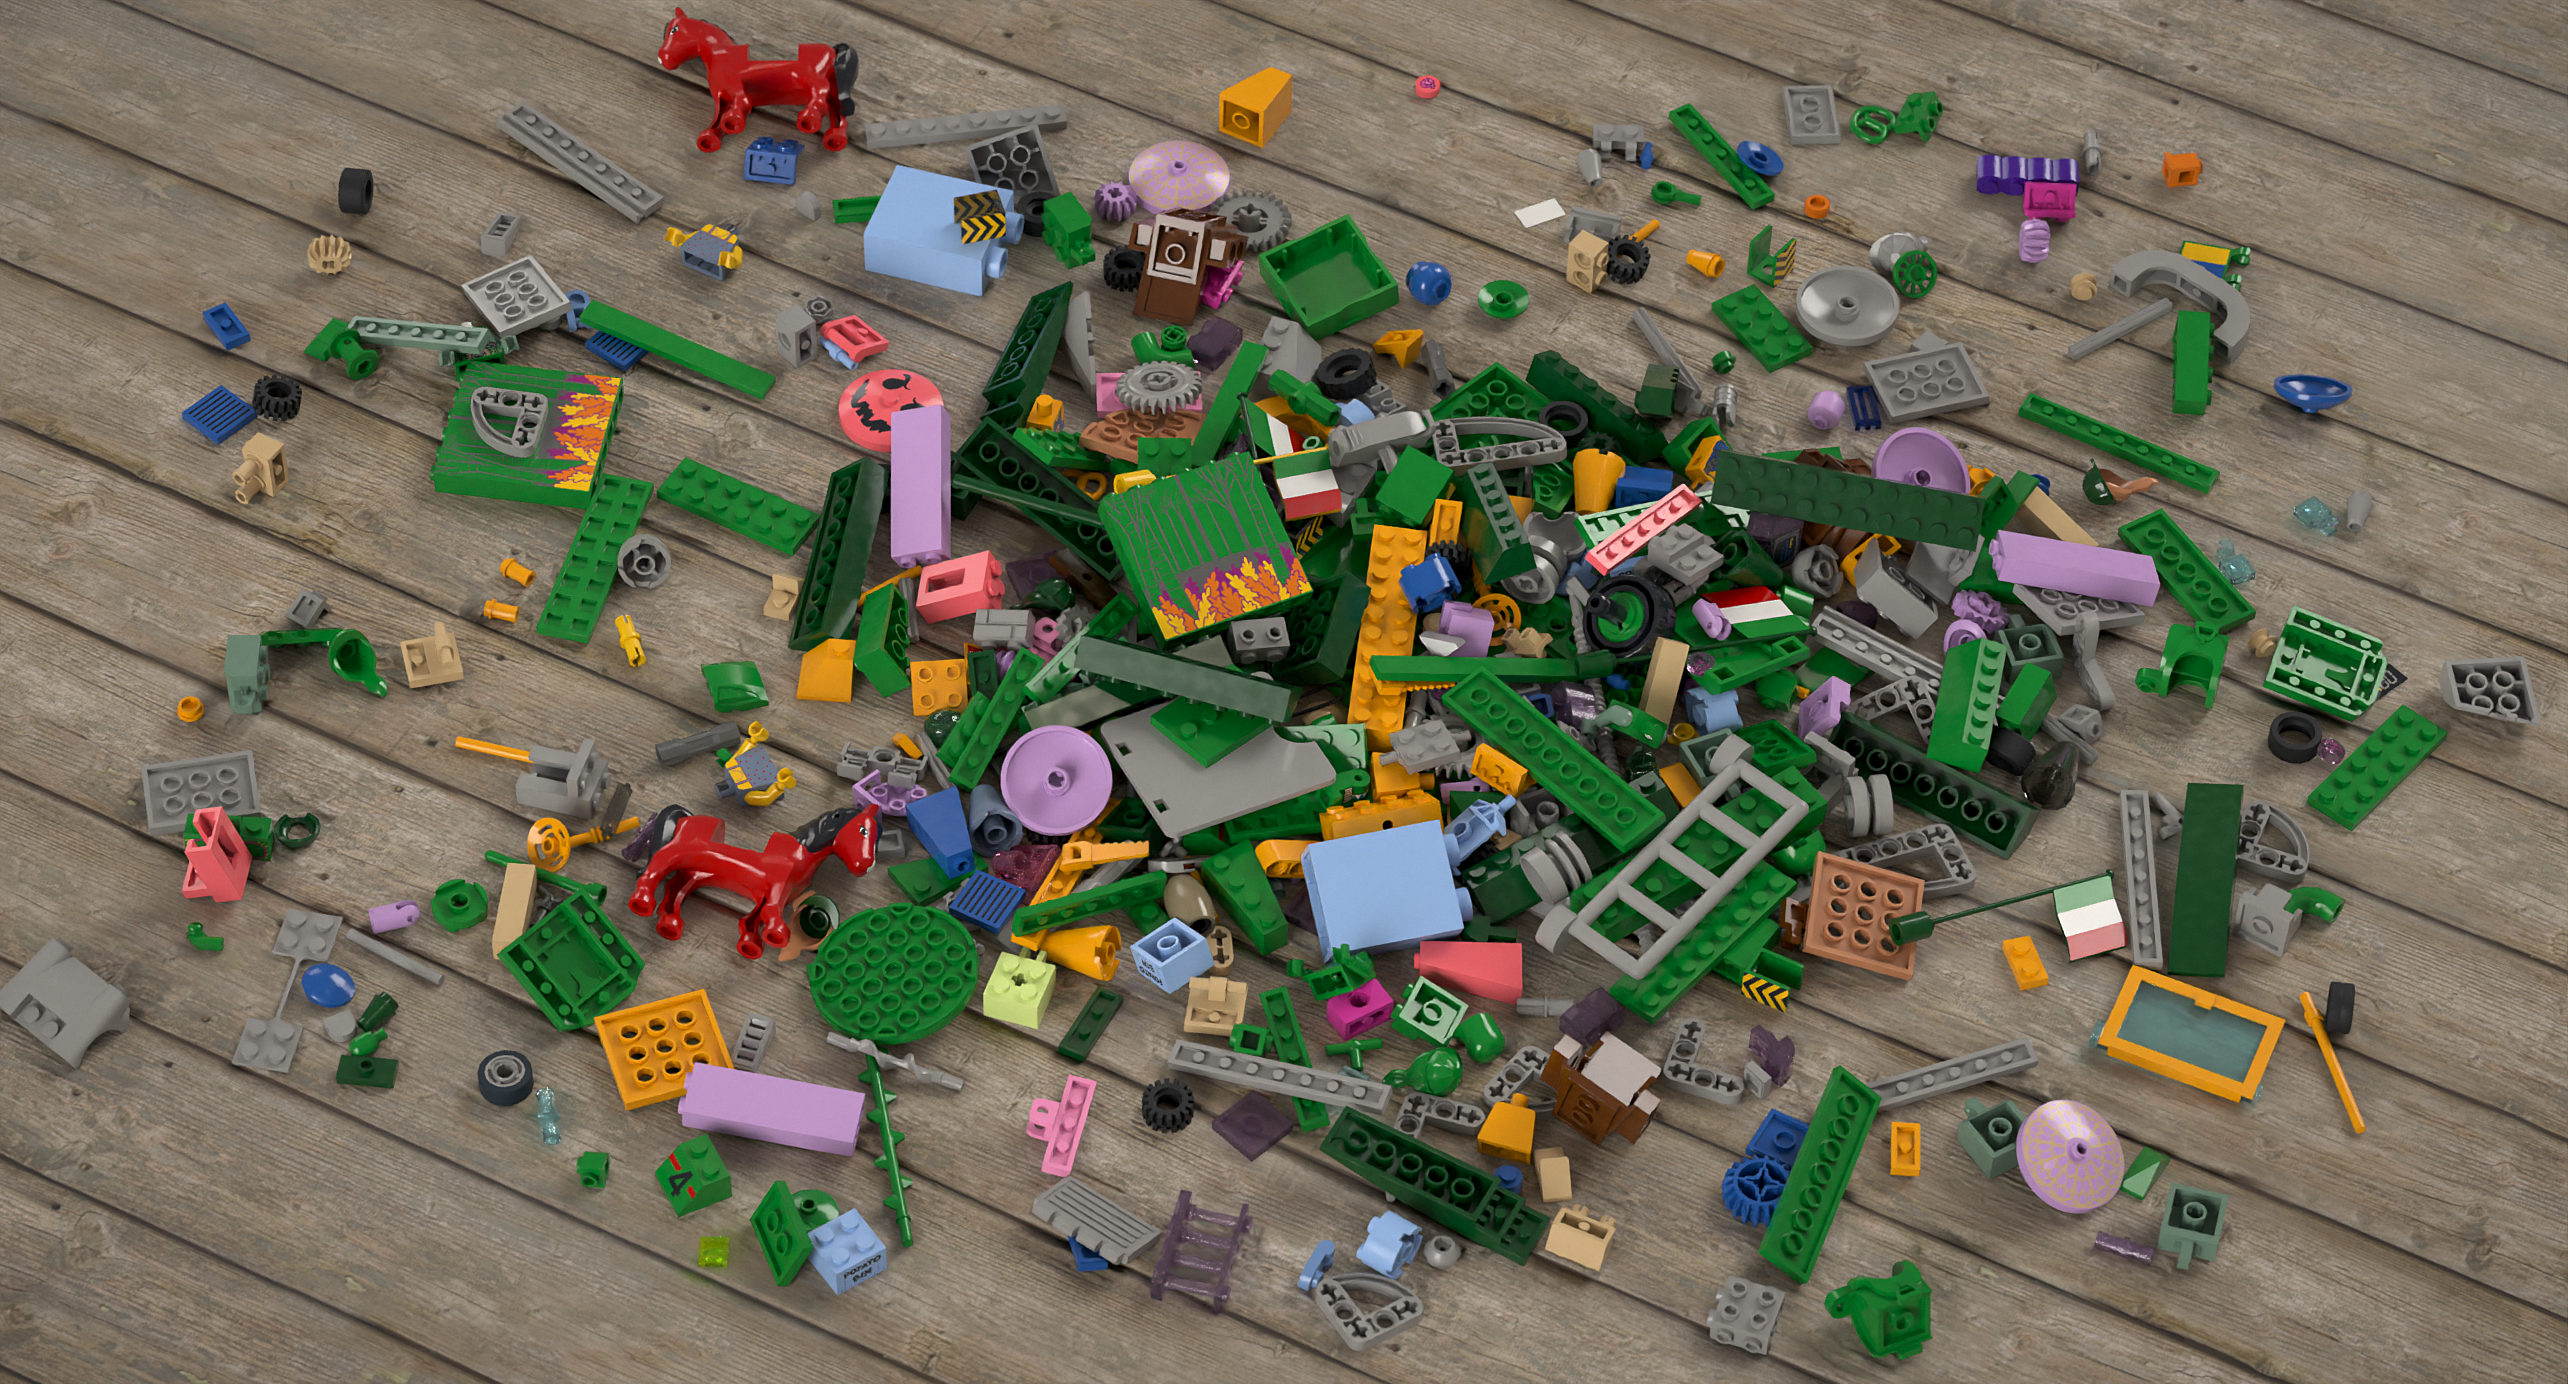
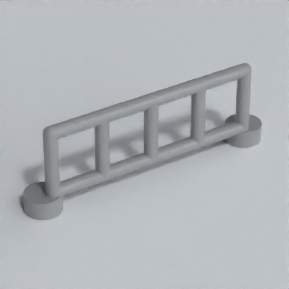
M1735 734L1729 736L1719 746L1710 762L1709 770L1717 775V777L1577 915L1564 905L1556 906L1541 923L1536 934V942L1554 955H1558L1571 944L1574 938H1577L1636 980L1643 979L1807 815L1809 811L1808 804L1750 765L1749 763L1754 754V747ZM1739 777L1787 809L1760 838L1712 806ZM1699 817L1747 849L1720 878L1672 846ZM1658 858H1661L1707 890L1679 919L1630 886ZM1617 898L1666 931L1638 960L1589 927Z

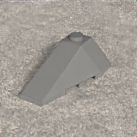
M1089 291L1081 293L1069 303L1059 343L1061 351L1090 402L1096 403V373L1093 355V332L1091 331V307Z

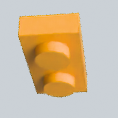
M1436 499L1429 546L1432 547L1434 542L1440 545L1441 540H1445L1446 544H1449L1450 540H1452L1454 545H1457L1463 502Z
M2030 935L2004 940L2002 949L2020 990L2048 985L2049 977Z
M1891 1122L1890 1175L1919 1177L1920 1123Z

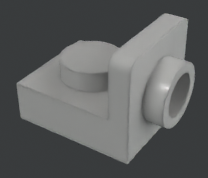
M302 588L285 616L303 628L311 629L321 612L325 610L329 613L332 608L325 602L327 597L316 590L310 593Z
M2074 704L2057 717L2058 721L2069 730L2079 732L2081 739L2089 745L2105 733L2098 710Z

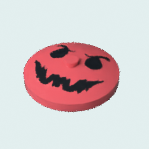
M898 369L879 370L859 377L844 390L839 401V421L846 435L860 446L879 452H891V412L939 404L944 407L939 390L923 376Z

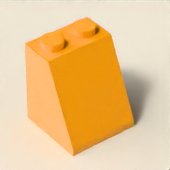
M1268 67L1223 90L1219 94V131L1263 148L1291 113L1292 75L1273 67Z

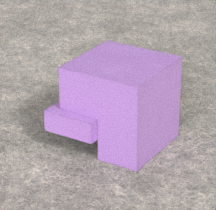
M1444 599L1437 633L1461 637L1466 642L1447 657L1487 656L1495 623L1490 610L1472 607L1468 603Z

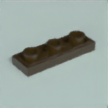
M1065 548L1050 556L1048 563L1060 576L1069 581L1077 592L1083 594L1093 603L1097 610L1101 611L1118 595L1114 589L1069 548Z

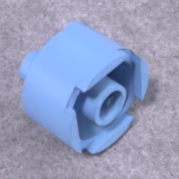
M1702 686L1687 691L1690 694L1685 695L1684 698L1686 714L1690 723L1695 722L1698 728L1695 731L1699 733V737L1726 728H1730L1732 733L1742 728V720L1736 708V704L1739 702L1738 695L1734 689L1717 695H1711Z
M1392 1211L1386 1212L1381 1218L1375 1216L1367 1228V1232L1370 1234L1366 1242L1362 1243L1359 1247L1356 1257L1367 1266L1396 1280L1405 1272L1400 1269L1405 1262L1411 1264L1416 1256L1423 1236L1418 1232L1422 1231V1228Z

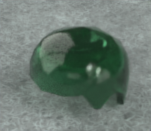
M945 707L936 709L927 716L924 722V731L936 748L941 747L960 717V712Z

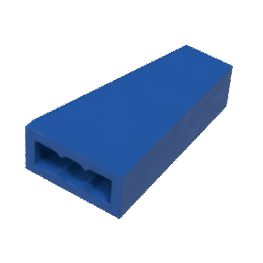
M956 786L905 805L908 827L949 879L975 870L972 846Z

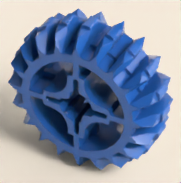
M1754 1154L1752 1160L1743 1156L1741 1163L1734 1161L1731 1169H1727L1724 1180H1722V1198L1725 1202L1726 1210H1732L1734 1218L1741 1216L1743 1224L1747 1221H1753L1754 1227L1758 1223H1764L1767 1228L1791 1172L1789 1171L1788 1163L1780 1165L1778 1157L1772 1161L1769 1160L1767 1154L1763 1159H1759ZM1760 1187H1763L1762 1193L1759 1194Z

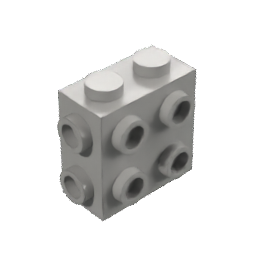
M1729 1276L1726 1285H1720L1715 1300L1718 1303L1717 1308H1711L1708 1315L1707 1325L1711 1326L1710 1338L1723 1344L1744 1348L1749 1352L1766 1355L1783 1312L1786 1292L1779 1291L1774 1287L1759 1285L1744 1278Z

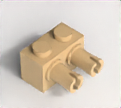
M257 432L242 448L244 463L232 473L234 482L241 486L235 491V497L242 504H247L259 491L274 497L289 481L284 444Z
M1575 1204L1571 1210L1562 1207L1552 1223L1545 1250L1580 1263L1585 1267L1600 1271L1609 1255L1615 1235V1219L1610 1217L1609 1221L1606 1222L1608 1215L1600 1216L1598 1221L1589 1218L1587 1207L1583 1206L1582 1210L1579 1211L1580 1204Z

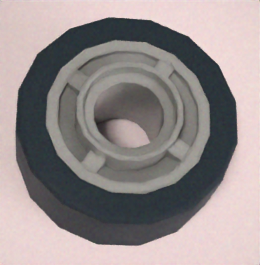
M502 1050L490 1054L480 1063L477 1072L481 1095L488 1102L500 1106L515 1105L525 1100L532 1092L534 1084L533 1071L530 1061L524 1055L516 1051Z

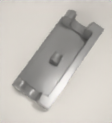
M1572 206L1565 227L1568 229L1564 237V243L1569 244L1582 230L1609 243L1612 238L1615 240L1616 236L1620 235L1622 217Z

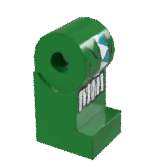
M1361 769L1336 774L1335 782L1330 786L1318 789L1316 798L1326 812L1327 808L1332 806H1341L1351 801L1365 800L1368 795L1370 776Z

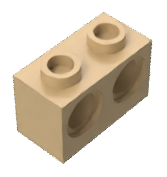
M1582 230L1569 243L1566 281L1591 294L1598 286H1603L1608 277L1606 269L1609 260V243Z

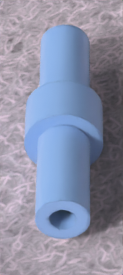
M822 336L819 338V343L829 351V355L834 360L842 362L851 371L857 369L858 363L853 361L845 350L830 339L826 340Z

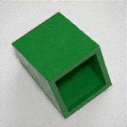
M1408 445L1375 497L1378 510L1388 517H1392V515L1401 519V523L1409 529L1417 528L1424 530L1433 519L1436 499L1448 500L1457 487L1454 470Z

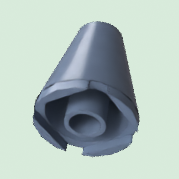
M979 785L971 791L968 834L972 849L979 855L986 857H995L994 854L1001 852L1004 855L1010 853L1019 845L1023 838L1020 820L1008 808L1004 799L993 786Z

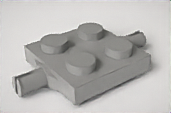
M1441 719L1430 721L1426 724L1389 734L1390 743L1394 751L1380 754L1379 761L1382 766L1398 762L1405 767L1408 774L1416 773L1461 760L1460 750L1456 744L1471 741V735L1468 729L1455 734L1447 730Z

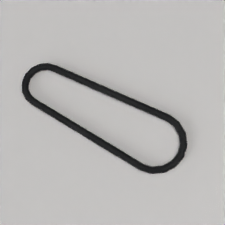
M1330 683L1303 693L1300 699L1331 687H1337L1342 690V693L1336 699L1293 713L1291 718L1339 702L1345 696L1346 688L1338 683Z

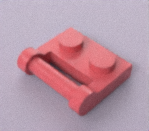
M856 315L827 322L820 329L822 337L836 343L856 363L862 361L866 356L886 351L889 345L887 339Z

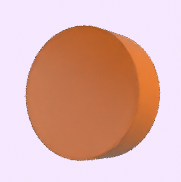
M1812 195L1805 200L1804 212L1807 216L1814 219H1822L1829 214L1830 202L1826 197Z

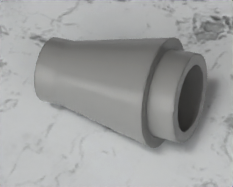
M1594 149L1580 152L1577 165L1587 180L1589 187L1596 188L1601 186L1603 179L1600 154Z
M2357 491L2352 493L2347 499L2348 530L2352 532L2362 531L2363 525L2373 508L2372 497L2369 494Z

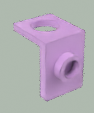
M876 769L852 786L853 804L861 810H865L871 804H878L879 809L876 818L881 823L882 805L871 796L872 788L881 785L880 771ZM874 780L872 787L865 791L866 785Z

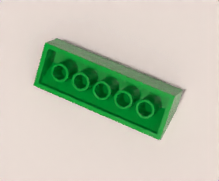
M1979 638L1947 649L1926 758L1979 774L1989 750L2007 645Z

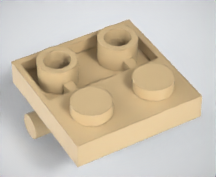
M443 622L434 624L435 636L400 642L410 689L464 679L454 632L446 633Z
M1210 976V979L1190 977V993L1184 1022V1032L1230 1037L1234 1024H1240L1244 1020L1248 996L1247 983L1228 981V978Z

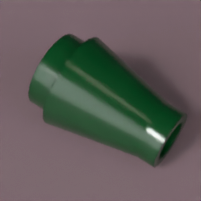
M386 992L375 995L361 1018L357 1021V1025L364 1032H371L396 1015L395 1011L399 1008L397 1002Z

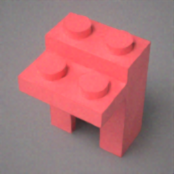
M988 550L923 567L916 602L917 610L925 621L931 624L975 613L977 609H1002L1001 603L1002 597L1005 594V587L1002 580H1000V575H1002L1000 562ZM930 583H931V584H932L931 592H928V590H929V585H930Z
M222 806L196 809L193 824L207 846L198 847L193 839L188 840L185 854L189 859V864L181 892L186 899L212 896L216 903L241 900L253 856Z

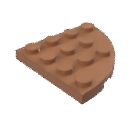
M1141 407L1136 411H1133L1132 408L1119 410L1107 414L1105 419L1098 423H1091L1081 434L1078 445L1086 447L1091 451H1099L1111 455L1116 459H1124L1138 464V437L1191 438L1192 448L1207 415L1176 408V412L1166 411L1163 414L1157 407L1154 415L1152 414L1151 407H1147L1144 414L1141 411Z

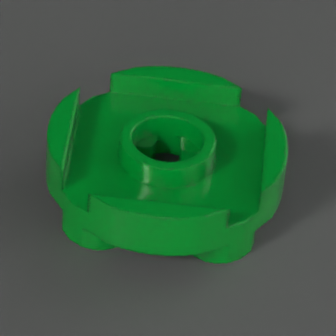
M454 879L443 883L435 891L436 895L431 900L432 914L439 924L445 926L447 931L458 932L460 929L473 927L486 920L488 915V898L485 889L480 884L474 882L473 885L465 883V879ZM458 901L461 904H465L462 907H455V903Z

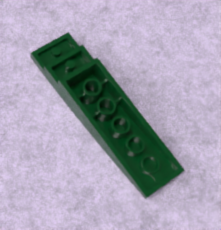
M1071 281L1031 297L982 392V395L988 402L979 417L981 421L988 416L1012 436L1017 428L1025 429L1027 419L1037 397L1041 394L1056 353L1073 289Z
M2187 784L2171 929L2168 975L2225 978L2240 852L2239 840L2242 824L2243 785Z
M1347 1105L1320 1145V1151L1397 1199L1465 1237L1525 1266L1550 1225L1551 1217L1526 1206V1198L1501 1187L1502 1179Z

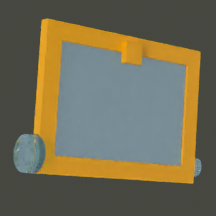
M2133 964L2107 1023L2100 1019L2097 1020L2088 1046L2104 1049L2107 1051L2106 1055L2237 1103L2240 1100L2251 1103L2252 1100L2259 1102L2264 1089L2260 1081L2286 1020Z

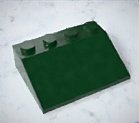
M1348 571L1311 585L1314 592L1310 601L1291 608L1289 611L1286 629L1290 647L1285 659L1272 663L1269 672L1272 679L1285 684L1320 685L1342 679L1347 671L1346 666L1349 656L1354 649L1357 632L1361 628L1364 610L1369 603L1368 598L1371 587Z

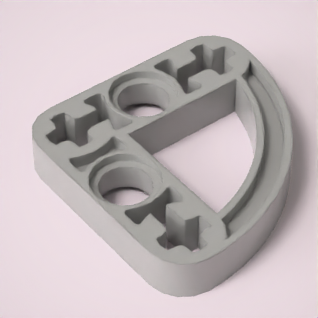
M480 387L473 392L471 398L473 425L478 435L492 448L515 457H529L537 449L548 415V400L544 395L538 393ZM509 400L517 402V404L513 406L504 405V403ZM483 413L518 417L512 438L504 436L493 429L486 421ZM526 423L537 424L534 428L524 427ZM524 438H527L528 442L525 443L524 446H522L524 443Z
M2262 801L2248 803L2242 814L2239 840L2240 849L2242 845L2245 847V852L2239 855L2238 867L2292 884L2302 882L2307 874L2310 851L2307 838L2300 826L2288 814L2273 805ZM2260 813L2257 822L2253 821V815ZM2268 823L2286 835L2294 847L2296 856L2259 844ZM2250 830L2253 831L2256 834V836L2246 837L2242 834V832ZM2262 858H2270L2274 861V864L2265 865L2260 860Z
M1535 1046L1522 1048L1485 1086L1483 1096L1485 1106L1492 1110L1496 1102L1500 1101L1510 1104L1512 1095L1520 1093L1532 1079L1557 1094V1090L1540 1080L1550 1055ZM1516 1074L1521 1077V1080L1510 1082L1506 1079V1076ZM1501 1087H1502L1503 1089H1502V1093H1501V1097H1500V1096H1498V1094L1501 1092ZM1557 1100L1528 1103L1527 1108L1536 1112V1121L1556 1118L1551 1115V1112Z
M1364 1272L1344 1273L1326 1278L1316 1286L1315 1300L1347 1345L1356 1351L1367 1350L1416 1326L1423 1319V1303L1417 1295L1403 1284L1382 1275ZM1327 1291V1293H1329V1294H1333V1293H1334V1302H1335L1334 1304H1333V1299L1330 1297V1295H1328V1294H1325V1295H1324V1292ZM1346 1292H1375L1395 1300V1302L1364 1317ZM1346 1310L1352 1314V1317L1344 1320L1338 1318L1336 1314L1339 1311ZM1381 1319H1388L1393 1325L1389 1328H1382L1377 1322ZM1355 1330L1360 1336L1355 1337Z

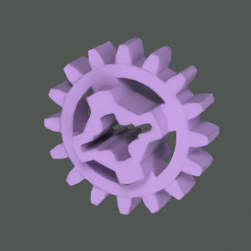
M1971 589L1968 592L1961 590L1960 593L1956 594L1952 602L1951 609L1955 610L1954 615L1961 616V619L1971 620L1989 634H1992L1993 631L2005 629L2009 621L2010 614L2006 613L2008 609L2001 607L2000 601H1994L1992 596L1985 592L1979 591L1976 594Z

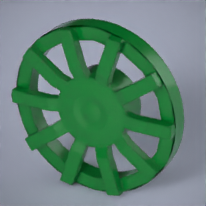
M1909 250L1901 254L1895 265H1893L1892 280L1899 293L1910 298H1920L1927 295L1933 289L1937 280V266L1934 259L1928 253L1921 250ZM1916 254L1922 255L1916 264ZM1910 255H1911V264H1910V263L1907 261V259H1906V258H1907L1908 256H1910ZM1926 258L1930 265L1924 267L1922 263ZM1902 262L1905 264L1906 269L1900 267ZM1931 269V277L1926 276V271ZM1899 271L1903 272L1904 275L1899 277ZM1906 279L1904 285L1901 286L1900 281ZM1924 280L1930 281L1926 288L1922 284ZM1909 284H1911V293L1905 291ZM1916 285L1919 286L1921 292L1915 293Z

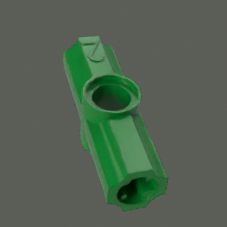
M1277 369L1268 381V388L1287 400L1289 407L1298 415L1306 413L1330 428L1337 423L1341 416L1342 409L1323 397L1320 389L1310 381L1302 383L1280 369Z

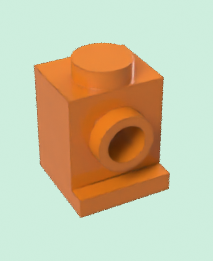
M2165 152L2162 173L2168 188L2197 185L2199 174H2202L2203 166L2201 159L2197 158L2196 153L2171 155L2170 152Z

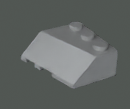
M1037 123L965 147L976 183L1014 191V195H1026L1036 191L1061 195Z
M1273 316L1259 345L1269 347L1270 353L1251 392L1270 397L1279 396L1268 388V381L1277 369L1284 370L1302 383L1310 381L1321 391L1316 370L1319 368L1318 365L1321 363V346L1297 322Z
M1873 537L1854 568L1856 594L1863 602L1867 604L1869 602L1872 603L1884 619L1888 620L1890 618L1894 621L1902 634L1905 636L1910 634L1917 640L1938 619L1936 600L1910 581L1903 573V568L1898 563V560L1892 554L1886 556L1879 549L1881 543Z
M2525 656L2445 660L2438 679L2444 702L2454 709L2538 727L2541 726Z

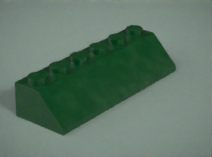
M1548 350L1534 355L1525 380L1553 402L1568 401L1581 406L1587 413L1588 428L1635 464L1664 456L1661 451L1668 445L1664 434L1654 427L1652 422L1642 418L1633 408L1626 406L1618 400L1613 393L1599 386L1597 381L1587 377L1577 366L1563 359L1558 352Z
M1493 462L1481 463L1474 468L1468 469L1448 500L1463 502L1460 530L1485 585L1536 569L1537 566L1528 537Z

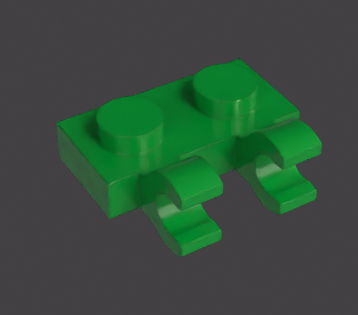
M1366 498L1355 499V514H1350L1349 518L1353 542L1372 540L1374 524L1406 528L1401 523V519L1394 515L1388 517L1381 512L1368 513Z

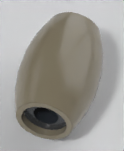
M1180 873L1170 877L1166 881L1164 889V904L1170 919L1176 918L1203 937H1208L1214 931L1216 921L1215 909L1208 892L1200 882L1188 874Z

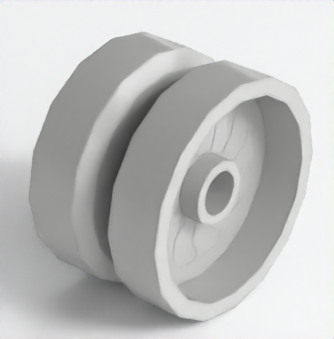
M1529 535L1527 537L1537 568L1503 579L1500 582L1504 589L1513 597L1523 602L1541 604L1552 599L1567 569V558L1563 551L1552 541L1544 537Z
M1885 774L1870 775L1866 783L1860 776L1845 777L1843 783V811L1846 828L1850 837H1865L1869 829H1871L1874 835L1891 834L1893 828V800L1889 780Z

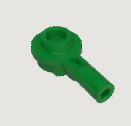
M1659 181L1651 189L1652 199L1659 204L1679 201L1700 206L1702 196L1684 193L1682 190L1677 189L1676 185H1672L1667 181Z

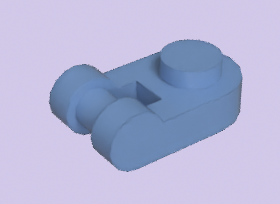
M572 290L566 293L565 296L571 302L573 309L565 313L569 332L577 331V328L583 327L593 329V327L581 323L580 317L575 318V316L581 315L590 303L588 294L581 290Z
M1322 1240L1318 1243L1300 1275L1298 1287L1310 1291L1313 1287L1316 1288L1317 1284L1322 1281L1324 1276L1322 1271L1330 1269L1333 1265V1255L1335 1252L1333 1242Z

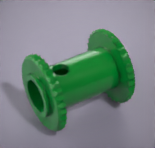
M353 328L341 330L333 336L328 346V352L331 357L336 359L343 358L348 363L346 373L349 378L361 380L375 371L379 363V356L374 350H363L359 345L361 342L360 333Z

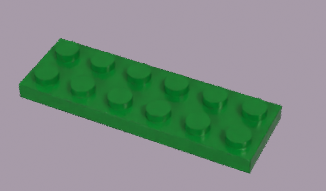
M686 457L657 490V498L791 556L795 555L817 528L821 517L820 514Z
M2162 508L2118 528L2117 535L2134 553L2152 556L2159 581L2195 621L2218 625V634H2222L2255 619L2256 610Z
M2402 704L2308 796L2307 804L2352 832L2446 740L2448 732Z

